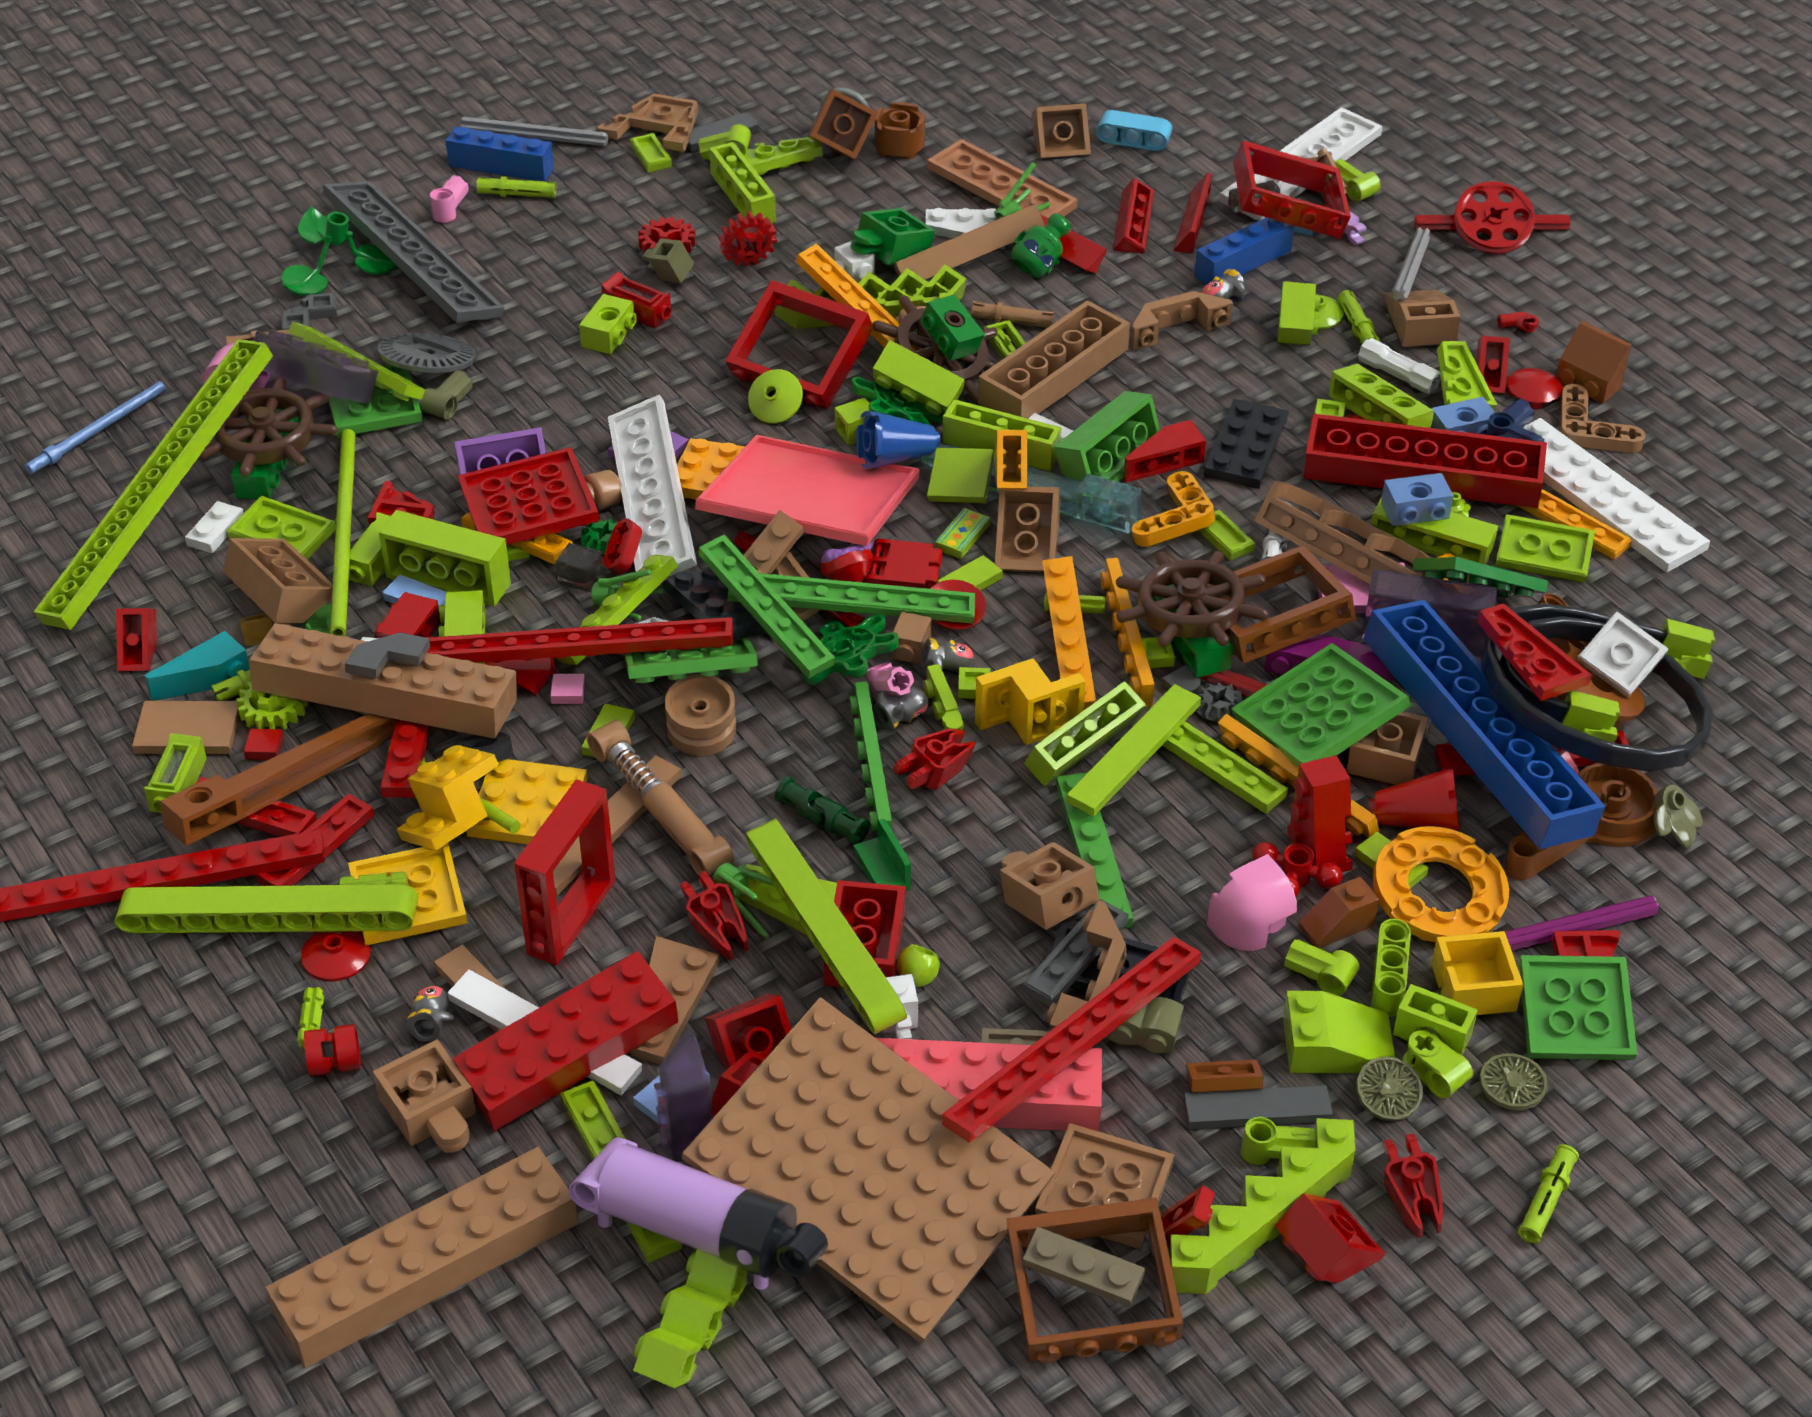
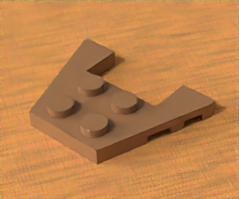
M652 94L630 107V113L626 115L618 114L612 118L613 122L605 127V124L602 123L597 127V132H605L608 134L609 139L618 140L630 127L641 128L643 131L663 132L666 135L662 139L665 149L684 152L699 110L698 102Z

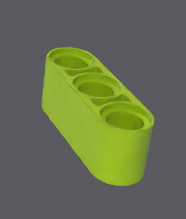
M1388 919L1381 924L1375 950L1371 1007L1387 1012L1389 1017L1397 1015L1407 986L1411 931L1408 924L1399 919Z

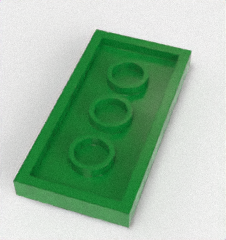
M1414 558L1413 571L1425 573V579L1443 581V578L1448 579L1449 585L1466 587V584L1471 585L1470 590L1489 592V590L1494 591L1493 596L1501 598H1512V593L1518 597L1533 598V593L1547 592V580L1463 558Z

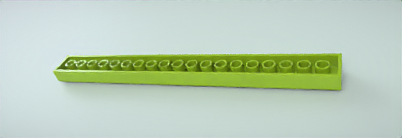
M237 339L34 610L35 615L43 624L71 630L76 625L79 618L87 610L93 599L118 568L124 557L129 553L141 534L149 526L155 515L160 511L183 477L271 360L273 354L265 343Z

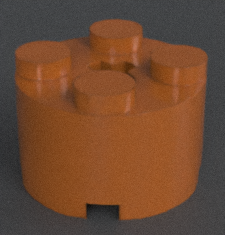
M906 102L890 103V108L884 110L883 106L878 108L876 111L878 114L874 120V143L877 153L881 156L891 155L902 156L905 159L915 158L917 152L925 145V113L919 112L918 106Z

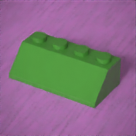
M1124 391L1054 446L1060 471L1090 501H1095L1124 477L1125 457L1160 431L1152 395Z

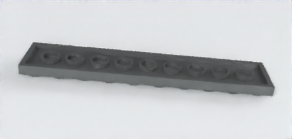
M370 181L324 184L322 194L342 213L346 214L349 220L414 281L425 294L438 304L452 320L458 323H466L471 320H490L491 318L503 317L504 306Z

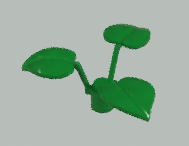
M311 206L299 222L298 235L302 240L310 244L324 242L317 267L313 271L305 265L289 266L283 271L281 281L286 290L297 295L308 296L323 292L327 287L328 279L319 273L322 269L329 244L340 245L346 239L352 254L356 256L355 265L363 272L373 275L386 274L397 268V265L376 245H361L357 250L352 239L353 232L348 231L349 218L346 214L331 212L326 217Z

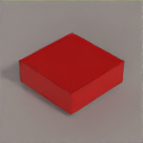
M250 728L244 748L245 759L269 760L278 756L284 739L283 731L281 729Z

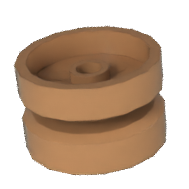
M693 674L679 679L669 688L665 697L667 734L674 747L685 754L693 756H711L723 751L732 743L736 734L735 696L728 683L716 676Z

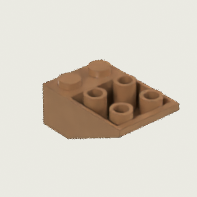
M1437 289L1410 291L1407 299L1404 301L1401 299L1394 300V292L1383 293V299L1402 347L1440 345L1442 341L1457 340L1461 316L1454 300Z

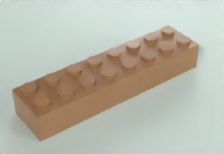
M275 623L249 659L252 690L493 739L497 737L517 701L515 670L426 653L419 666L388 660L377 678L350 674L345 671L346 661L358 644L368 641L322 633L317 630L292 627L286 624Z
M536 1147L266 1286L265 1289L272 1313L302 1364L307 1368L577 1225L576 1204L558 1173L541 1149Z

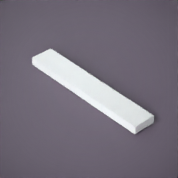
M468 970L447 993L449 1001L501 1030L539 1008L471 970ZM624 1054L591 1071V1075L587 1077L622 1096L641 1073L642 1064Z

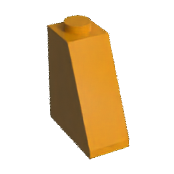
M997 430L995 443V481L997 489L1027 490V430Z

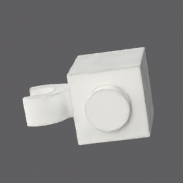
M851 241L835 247V262L857 283L868 272L874 275V254L862 255L853 251L850 247Z
M909 974L886 977L899 996L905 1008L907 1019L883 1030V1032L896 1031L897 1039H912L910 1029L918 1028V998L913 976Z

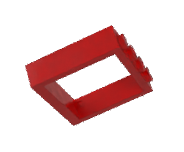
M1242 141L1233 161L1242 211L1335 238H1341L1351 215L1339 168ZM1254 174L1323 193L1326 207L1256 187ZM1326 174L1332 175L1328 180L1324 179ZM1254 193L1260 194V199L1254 198Z
M771 280L725 362L731 375L738 377L742 382L747 380L753 383L761 374L773 370L747 361V358L777 305L850 330L819 386L798 379L803 390L802 400L811 407L817 405L829 409L873 330L870 316L867 312Z
M576 779L514 862L526 954L557 966L616 882L607 789ZM579 836L583 871L557 906L553 871Z

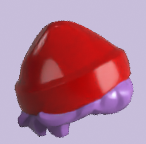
M872 542L868 546L851 543L849 547L843 549L824 550L821 558V571L823 575L830 580L863 583L873 562Z

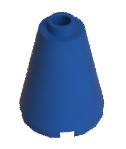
M865 411L862 413L860 418H865L864 423L857 426V454L859 458H864L866 464L861 465L865 469H876L931 455L940 444L939 433L935 431L932 425L876 411Z

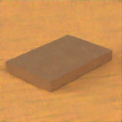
M144 701L132 744L134 754H163L168 744L170 733L202 737L206 754H231L240 716L237 702Z

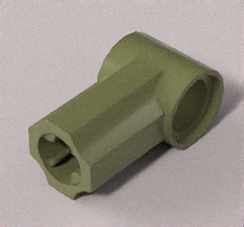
M456 370L454 373H451L436 389L427 388L425 390L422 400H420L421 411L450 420L456 413L458 402L473 388L472 380L463 371Z

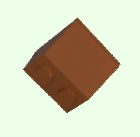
M1582 321L1560 357L1556 377L1565 386L1578 384L1585 387L1589 398L1604 404L1621 389L1631 344Z

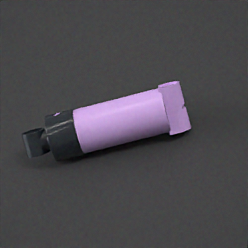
M613 1138L569 1185V1194L572 1200L583 1209L598 1214V1225L600 1227H610L613 1224L612 1216L703 1251L720 1258L725 1263L753 1273L754 1287L760 1290L768 1287L769 1277L779 1267L793 1277H805L828 1248L827 1237L817 1226L806 1222L796 1226V1208L791 1203L754 1189L743 1188L638 1148L637 1143L624 1138Z

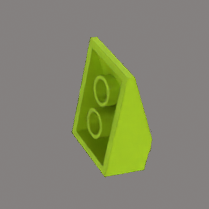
M1287 991L1283 1024L1290 1073H1360L1362 1067L1372 1059L1383 1056L1395 1058L1387 1012L1324 991Z

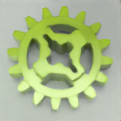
M250 681L247 682L248 690L240 689V698L236 699L241 721L246 720L247 727H252L256 724L257 729H264L265 727L276 729V726H281L285 730L287 729L288 722L298 723L297 715L305 716V707L308 706V701L254 691Z

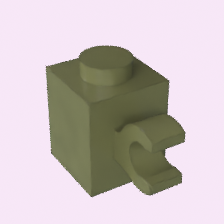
M661 238L654 249H647L641 257L643 260H649L648 269L655 271L662 281L682 283L694 265L682 241Z

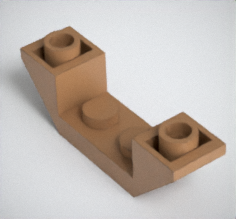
M1191 291L1145 303L1132 325L1131 349L1134 351L1157 345L1160 328L1197 319L1206 331L1231 325L1233 302L1229 299Z
M1098 900L1094 911L1088 910L1083 924V929L1087 932L1088 943L1104 948L1097 964V969L1101 970L1097 981H1090L1085 1000L1062 993L1058 1004L1054 1002L1051 1004L1046 1022L1050 1023V1031L1110 986L1120 976L1127 957L1126 943L1104 901Z

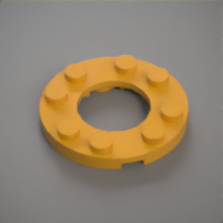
M1434 826L1417 827L1399 833L1397 838L1388 845L1385 844L1373 870L1374 892L1379 898V904L1391 919H1399L1407 923L1411 934L1424 941L1435 943L1437 937L1491 932L1501 920L1508 904V880L1497 858L1492 853L1488 855L1475 845V839L1452 829ZM1437 861L1458 869L1469 881L1472 889L1471 901L1462 909H1456L1451 912L1437 911L1436 907L1430 909L1420 897L1411 893L1410 886L1408 885V875L1413 867L1423 862Z

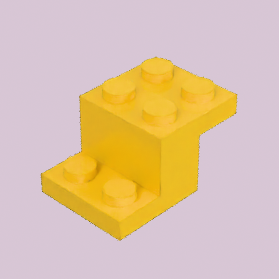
M1034 658L976 677L975 723L980 730L1009 721L1025 745L1044 740L1084 711L1086 681L1078 673L1050 682Z
M455 745L446 749L443 752V756L434 762L421 765L417 769L418 772L407 779L422 812L409 816L406 823L397 828L401 840L436 851L488 817L473 782L499 766L495 755Z

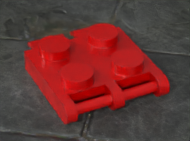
M881 538L874 540L873 548L875 552L870 574L865 578V583L931 589L937 584L943 550L933 548V544Z

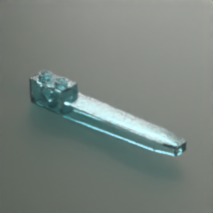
M939 444V447H938V448H961V447ZM936 449L933 454L921 457V461L933 467ZM994 457L989 489L999 492L1000 489H997L995 481ZM1027 466L1028 487H1059L1060 513L1126 533H1130L1133 524L1141 518V488L1087 474L1083 481Z

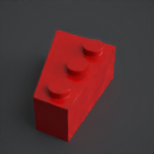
M1337 755L1299 764L1297 779L1294 780L1295 796L1294 802H1291L1292 815L1291 822L1287 826L1288 837L1291 843L1305 844L1313 850V865L1320 867L1325 863H1334L1339 866L1342 872L1353 870L1352 860L1346 855V844L1352 843V833L1345 831V817L1351 815L1350 777Z

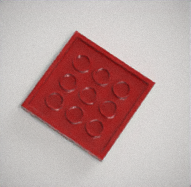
M572 447L458 475L459 484L475 530L505 538L506 545L519 541H528L534 537L555 534L562 530L586 526L600 521L597 507Z

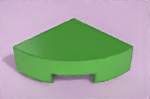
M326 604L319 608L304 622L303 629L317 630L330 634L331 605Z

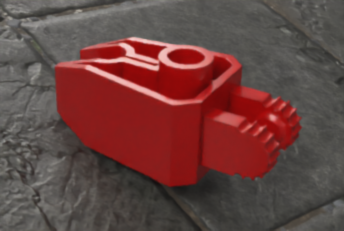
M945 729L914 739L910 754L899 759L894 764L892 770L899 776L910 771L912 772L906 780V785L910 789H916V787L924 785L928 789L937 790L963 769L969 761L976 743L974 741L962 743L965 732L962 730Z
M703 871L698 874L699 882L705 889L703 892L696 895L693 887L687 881L680 884V889L688 901L686 910L689 922L717 953L732 960L734 959L733 952L727 937L735 938L745 951L749 950L743 919L728 885L714 884L707 872Z
M1414 1133L1405 1135V1145L1410 1156L1403 1158L1398 1157L1397 1148L1392 1139L1384 1140L1383 1146L1388 1161L1385 1169L1384 1186L1405 1225L1414 1235L1422 1238L1423 1225L1419 1215L1421 1209L1422 1213L1430 1216L1437 1234L1441 1233L1443 1199L1435 1157L1427 1152L1421 1153Z

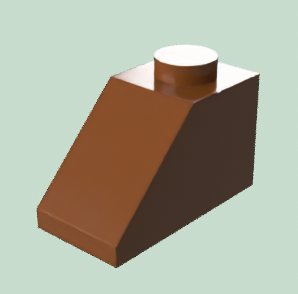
M1361 877L1355 878L1331 888L1299 921V927L1315 947L1322 948L1373 927L1379 898Z

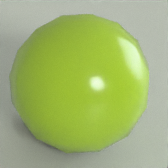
M914 944L902 949L896 964L899 976L912 974L915 987L925 986L933 982L938 975L940 966L936 953Z

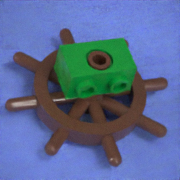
M955 294L927 303L926 308L917 309L910 298L903 295L899 298V303L907 315L902 319L898 327L879 320L873 322L872 328L874 331L893 337L895 343L941 367L946 365L950 372L965 379L964 390L973 402L978 403V389L974 382L979 378L983 370L987 371L997 364L987 360L988 348L985 341L995 338L998 332L993 327L981 330ZM918 328L924 337L911 331ZM910 344L918 346L922 349L914 351ZM957 361L965 363L970 366L966 369H962V367L959 365Z

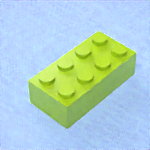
M399 510L393 513L379 532L387 578L395 580L401 574L445 592L483 590L484 604L494 607L511 585L505 538Z

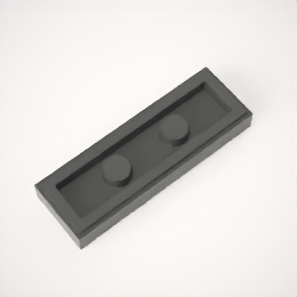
M746 112L692 129L687 147L691 152L700 150L698 144L700 138L728 132L735 124L748 127L751 134L758 133L759 123Z

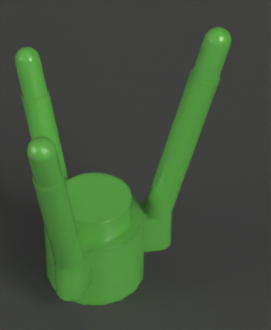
M1035 163L1029 165L1008 195L999 203L1000 207L994 211L997 220L1022 210L1019 204L1031 193V190L1026 189L1016 200L1011 199L1036 166ZM1046 202L1037 206L1039 212L1048 208L1050 203Z
M651 570L637 571L612 578H599L598 582H595L592 587V601L594 605L601 607L605 598L618 591L621 586L617 585V583L648 576L651 574ZM656 588L650 595L663 594L664 589ZM633 612L627 616V618L641 620L642 618L641 615Z
M730 863L722 864L714 873V884L728 885L740 914L767 940L769 934L735 896L744 894L752 900L757 899V895L747 888L749 883L748 877L769 885H773L768 876L751 871L743 865L736 868Z

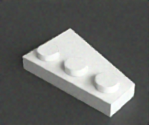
M926 209V224L935 230L934 235L953 239L997 220L994 215L996 209Z

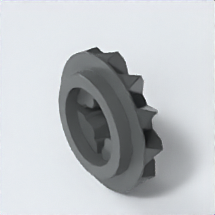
M1220 681L1217 685L1207 682L1204 688L1201 687L1196 690L1195 694L1201 697V704L1195 711L1201 717L1214 722H1219L1225 714L1234 718L1231 708L1243 701L1241 692L1234 691L1232 684L1225 687L1221 685ZM1219 698H1223V699H1224V701L1219 700L1218 702H1215V703L1212 705L1213 699H1214V700H1218Z

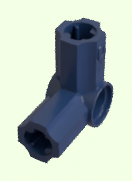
M1523 399L1513 401L1502 412H1495L1489 417L1486 435L1540 442L1545 440L1542 436L1523 428L1534 416V410L1531 409L1529 402Z

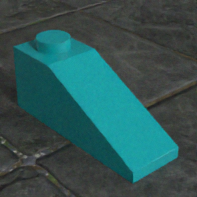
M223 631L144 676L150 698L153 701L212 690L211 685L236 676V672L242 669L246 672L250 670L246 649L226 631Z

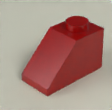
M1482 335L1478 339L1476 364L1491 393L1505 394L1510 337Z
M116 609L117 671H150L157 642L156 609Z

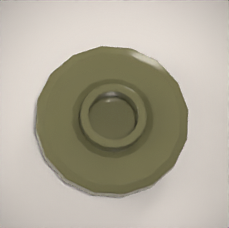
M1503 1053L1491 1057L1484 1063L1479 1076L1480 1087L1486 1097L1497 1106L1509 1110H1526L1535 1107L1544 1099L1548 1087L1546 1074L1541 1067L1530 1058L1519 1054Z
M1383 1056L1372 1059L1362 1067L1356 1079V1094L1360 1104L1369 1114L1380 1120L1396 1122L1407 1119L1418 1109L1423 1098V1085L1417 1072L1408 1063L1398 1058Z

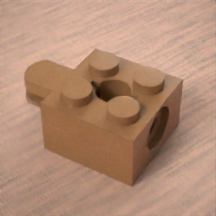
M1051 842L1029 855L1023 851L1010 853L1002 860L1003 868L1000 869L1005 903L1045 930L1085 910L1099 900L1095 867L1055 842Z
M438 1039L373 1071L378 1098L411 1147L431 1136L438 1147L446 1153L460 1151L467 1145L470 1137L468 1123L465 1119L476 1114L472 1087Z

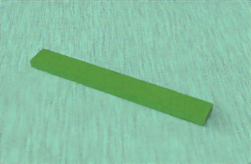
M760 573L789 607L874 615L882 614L900 617L901 612L931 617V620L972 624L974 622L975 593ZM728 589L727 601L740 602Z

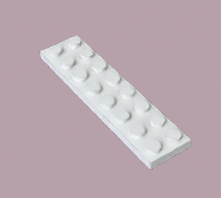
M1341 107L1280 151L1306 159L1318 156L1317 152L1319 150L1327 148V151H1331L1334 161L1338 159L1346 161L1379 137L1382 133V126ZM1254 174L1256 187L1293 198L1306 190L1303 187ZM1237 182L1220 193L1219 202L1246 214L1254 220L1260 221L1266 218L1242 211ZM1254 193L1253 197L1260 199L1261 195Z
M657 395L608 416L618 477L622 485L621 493L626 518L631 519L642 529V536L634 557L635 571L637 572L643 566L644 561L648 557L655 554L674 557L679 565L669 575L672 576L696 566L697 562L665 403L661 396Z
M1542 418L1523 427L1542 436V438H1545L1544 442H1547L1543 482L1586 514L1631 538V547L1667 573L1708 550L1710 540Z

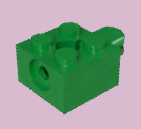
M903 208L862 212L858 231H854V240L851 241L850 247L853 251L862 255L874 254L881 259L882 263L894 266V263L931 248L935 230Z

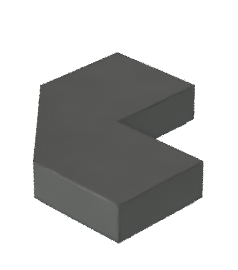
M335 293L313 294L303 298L300 301L301 304L295 309L289 308L281 314V330L289 329L292 321L310 326V319L337 317Z
M399 632L358 644L345 663V671L350 674L377 678L388 660L419 666L430 648V638Z

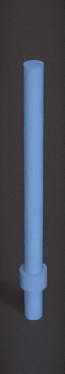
M161 381L157 382L56 446L50 445L43 449L41 455L25 464L26 471L29 474H33L47 464H55L62 459L63 454L165 392V385Z

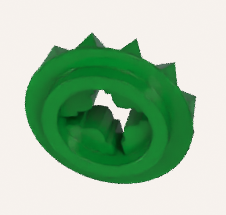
M610 518L608 521L600 519L597 523L588 524L587 528L581 529L582 546L591 553L605 555L612 531L618 522L614 523L612 518ZM604 533H609L602 537V539L600 540V536H603Z

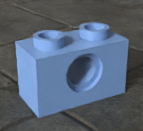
M1483 397L1431 408L1434 410L1431 428L1486 435L1489 417L1495 412Z
M1442 473L1384 481L1381 504L1392 526L1449 519L1453 494Z

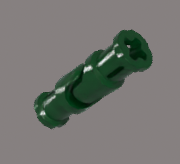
M790 776L785 777L775 791V801L781 804L786 803L796 809L798 815L816 823L830 833H839L846 837L848 842L853 845L861 843L869 831L870 822L868 820L855 817L848 813L846 807L812 788L807 790L797 784L796 780Z

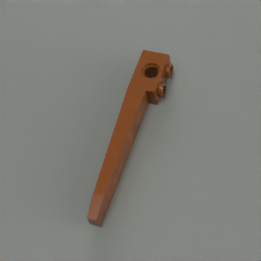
M374 714L364 715L225 780L217 774L160 801L164 827L186 846L244 819L376 748L393 735L396 719Z

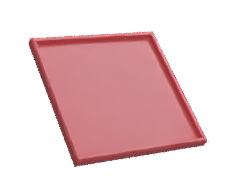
M755 435L696 499L695 509L766 525L781 510L802 525L805 529L804 533L868 546L919 479L920 469L900 464H891L876 469H865L861 465L866 464L864 458H859L857 455Z

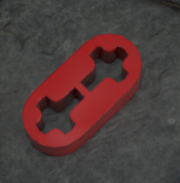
M625 518L616 524L604 555V566L615 575H622L629 570L642 536L641 527L631 519Z

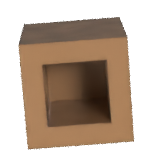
M901 612L893 631L899 636L898 648L891 652V659L921 665V655L927 638H931V617Z

